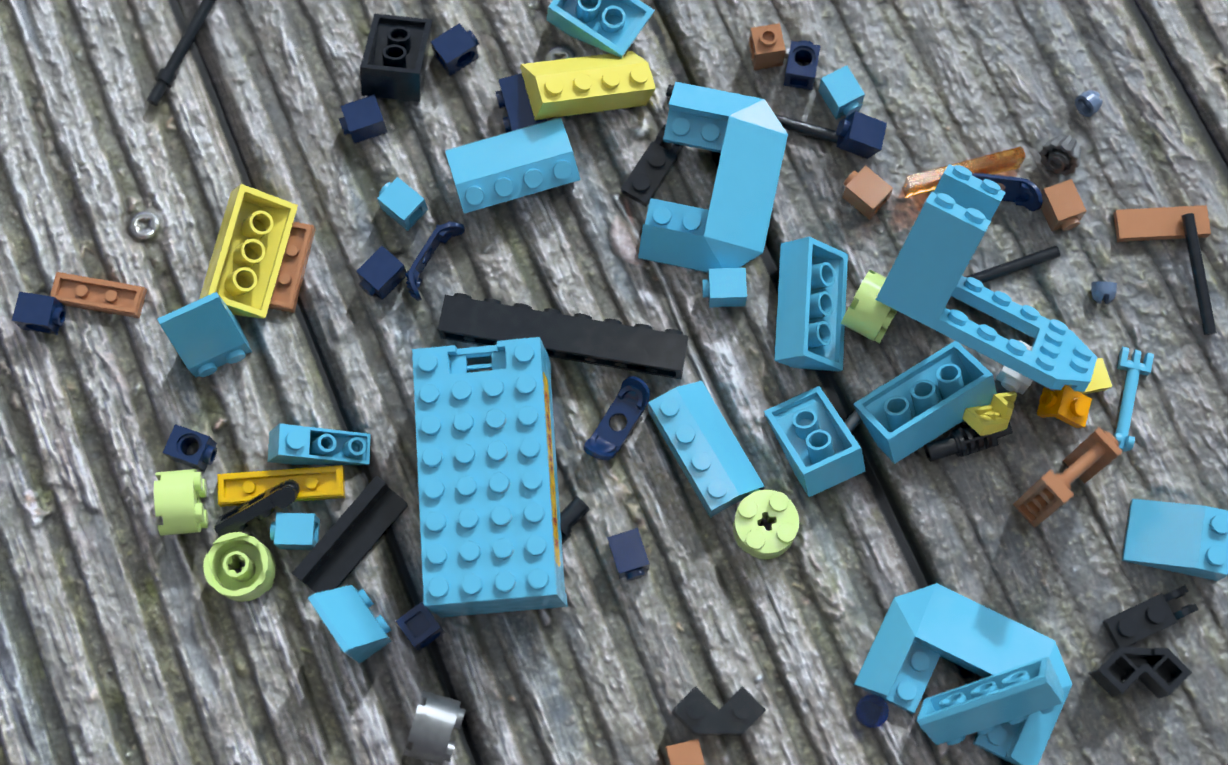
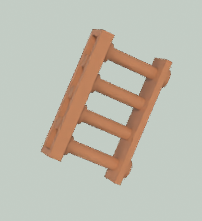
M1098 427L1063 460L1069 468L1061 475L1055 474L1050 469L1013 505L1035 528L1074 495L1070 490V484L1079 477L1085 484L1123 452L1118 447L1117 439L1108 431H1103Z

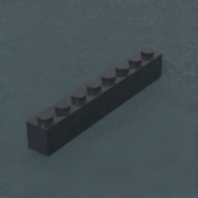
M455 293L454 296L445 295L437 329L441 339L482 346L497 345V341L540 337L548 356L552 358L681 380L689 337L676 329H666L663 332L653 330L651 326L646 324H635L634 327L622 325V322L616 319L592 320L591 316L581 313L574 314V316L562 315V312L556 309L533 310L531 306L522 303H515L514 306L503 305L501 301L496 299L474 300L471 296L463 293Z

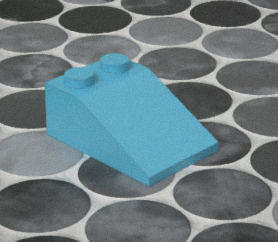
M553 0L548 6L546 21L570 37L622 58L655 10L640 0Z
M217 292L157 319L187 369L195 377L209 376L215 373L218 367L226 363H237L243 360L246 354L252 352L239 321Z
M820 386L764 411V415L796 478L808 497L866 471L860 445Z
M1131 499L1122 561L1219 581L1228 576V510L1203 505Z
M353 585L315 593L308 597V600L343 652L358 663H362L392 641L387 635L391 631L390 626L382 615L375 617L369 608L374 603L364 589L358 592Z

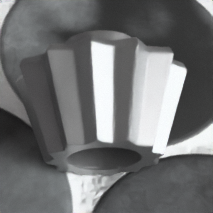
M1062 134L1045 143L1043 149L1039 152L1042 157L1040 162L1046 166V170H1051L1056 175L1062 174L1067 176L1069 173H1076V168L1080 166V143L1070 135Z

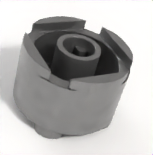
M423 690L421 697L427 698L425 706L418 704L407 740L413 743L412 750L405 748L403 755L442 765L443 760L449 762L451 760L456 742L451 741L450 737L453 727L460 729L465 709L459 708L461 701Z

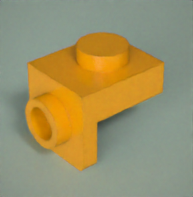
M1064 385L1061 390H1052L1044 387L1039 399L1037 415L1042 418L1055 417L1075 428H1085L1092 398L1079 391H1074L1067 385Z

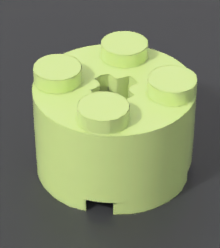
M869 270L858 288L850 307H848L841 324L880 344L897 310L875 300L886 277Z
M196 469L156 472L155 476L158 481H154L156 517H162L164 524L157 525L159 534L164 536L201 532L202 528H208L207 509H204L203 503H201V498L207 497L206 480L202 479V473L197 472Z
M759 490L745 497L737 508L733 522V534L738 546L753 557L763 560L773 559L782 555L792 545L799 529V516L796 507L787 495L773 490ZM762 519H766L768 523L772 522L770 531H766L764 526H759Z
M232 532L219 537L213 543V546L204 558L203 569L207 582L217 592L228 599L246 602L262 596L271 589L274 583L276 564L271 551L258 539L242 532ZM242 561L243 563H245V566L242 567V571L238 573L235 571V569H238L240 567L239 562Z

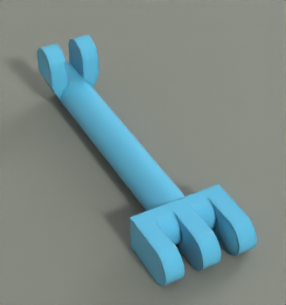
M1127 347L1121 348L1117 369L1125 370L1127 374L1117 428L1113 435L1119 443L1118 447L1123 452L1130 451L1135 442V437L1128 436L1139 375L1148 376L1151 373L1154 354L1147 352L1144 362L1140 363L1141 351L1134 350L1131 360H1128L1129 348Z

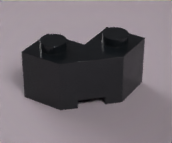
M1120 646L1111 650L1088 674L1111 697L1123 694L1139 679L1159 699L1171 695L1192 671L1168 648Z
M696 686L672 709V713L694 736H742L766 711L743 686L720 710Z

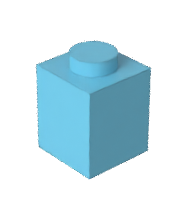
M847 65L821 78L818 91L835 119L844 115L847 117L854 111L858 112L861 109L865 93Z
M398 177L392 183L385 184L377 198L381 209L407 231L428 210L425 199Z
M746 268L708 270V278L702 279L703 298H708L709 308L740 307L746 305Z
M276 512V521H272L270 526V539L274 541V545L282 550H312L319 542L320 519L315 513Z

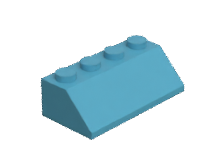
M561 117L445 150L464 214L581 180Z
M812 237L781 243L774 361L798 369L843 371L845 326L841 324V321L846 312L848 254Z
M954 341L858 400L853 405L876 445L895 464L964 421L962 418L966 408L991 404L993 395L997 394L993 374L959 342Z
M702 381L675 387L648 402L650 416L710 518L743 500L751 493L765 487Z
M1049 656L925 698L917 721L919 726L936 745L943 743L954 745L963 741L966 735L975 732L978 735H984L994 731L997 728L996 725L1009 722L1011 725L1026 720L1029 714L1038 711L1041 714L1053 712L1060 707L1059 704L1063 703L1064 691Z

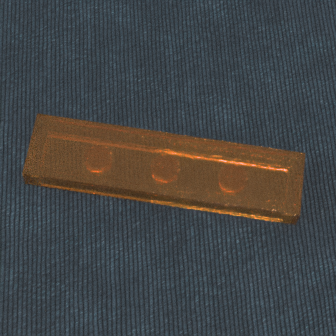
M1016 147L951 165L963 166L972 173L995 175L1020 168L1026 155L1023 147ZM948 165L908 175L902 187L905 198L935 190Z

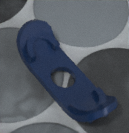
M972 173V176L982 181L988 179L995 183L1003 184L1005 189L1002 191L1006 193L1001 201L1015 202L1016 205L1024 206L1032 212L1039 210L1042 206L1043 199L1040 189L1030 180L1019 177Z
M448 221V223L436 225V229L432 232L410 270L407 271L408 273H405L407 288L410 289L408 292L417 302L422 300L418 291L422 279L419 278L421 272L440 243L446 244L451 237L465 233V226L463 224Z
M629 376L622 382L615 400L593 435L583 445V450L587 454L600 460H610L619 452L648 404L650 390L643 380L635 376ZM615 415H623L627 419L626 427L620 431L610 428V420Z

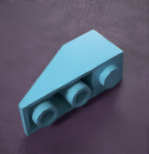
M279 424L269 431L267 462L292 465H369L371 434Z

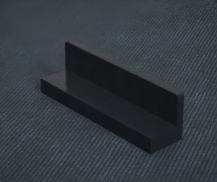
M376 475L294 569L292 574L315 593L338 588L408 507L407 502L392 491Z

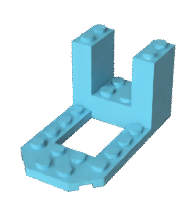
M949 164L935 191L931 192L925 201L875 300L1049 389L1061 390L1064 385H1071L1074 391L1085 392L1091 382L1097 356L1073 331L1069 330L1061 321L1049 320L1041 316L1031 306H1021L1013 302L1003 292H994L984 287L981 281L973 277L966 278L962 276L1006 192L1000 190L1001 187L991 180L984 179L982 181L972 176V172L963 166H952ZM952 296L1033 337L1034 341L1031 349L1028 350L1020 341L1008 340L998 335L996 330L988 325H979L969 320L961 311L945 308L950 297Z

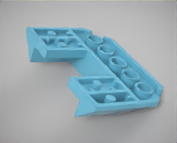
M675 82L669 101V113L663 141L721 153L709 210L650 198L646 221L642 227L638 259L708 273L709 269L740 268L763 254L788 137L787 132L765 99Z
M936 583L893 598L854 685L914 714L940 657L986 678L1049 656L1064 691L1063 703L1059 704L1060 707L1047 714H1041L1040 711L1029 714L1026 720L1011 725L1009 722L996 725L997 728L990 733L978 735L977 733L973 741L974 745L1014 765H1038L1072 687V682L1055 640Z

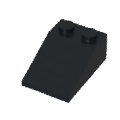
M374 13L360 65L361 96L369 97L375 95L376 98L420 102L425 82L432 19Z

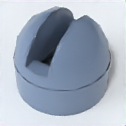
M1093 90L1080 94L1075 99L1077 110L1086 117L1095 114L1102 106V99H1099L1100 94Z
M1104 281L1091 283L1092 298L1100 304L1103 297L1105 304H1109L1114 300L1117 292V283Z

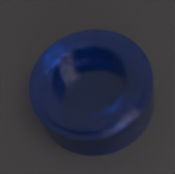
M874 694L861 698L855 707V716L858 722L867 728H877L883 725L889 715L886 701Z

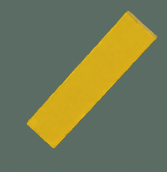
M344 466L218 474V505L220 507L240 506L282 482L285 483V480L288 481L289 479L299 483L300 492L295 502L345 498Z

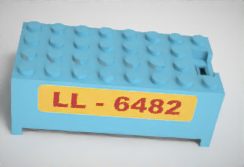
M541 338L497 341V345L459 349L455 345L412 349L424 606L441 618L568 607L567 594L565 593L551 387L552 368L551 360ZM490 368H492V370H490V371H480V372H471V371H470V370H480V369H490Z

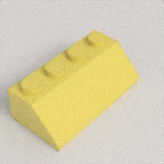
M626 51L622 58L609 53L527 63L520 66L535 120L646 106L656 89L648 62L633 51Z
M240 184L231 191L199 299L217 292L234 315L265 319L298 205Z

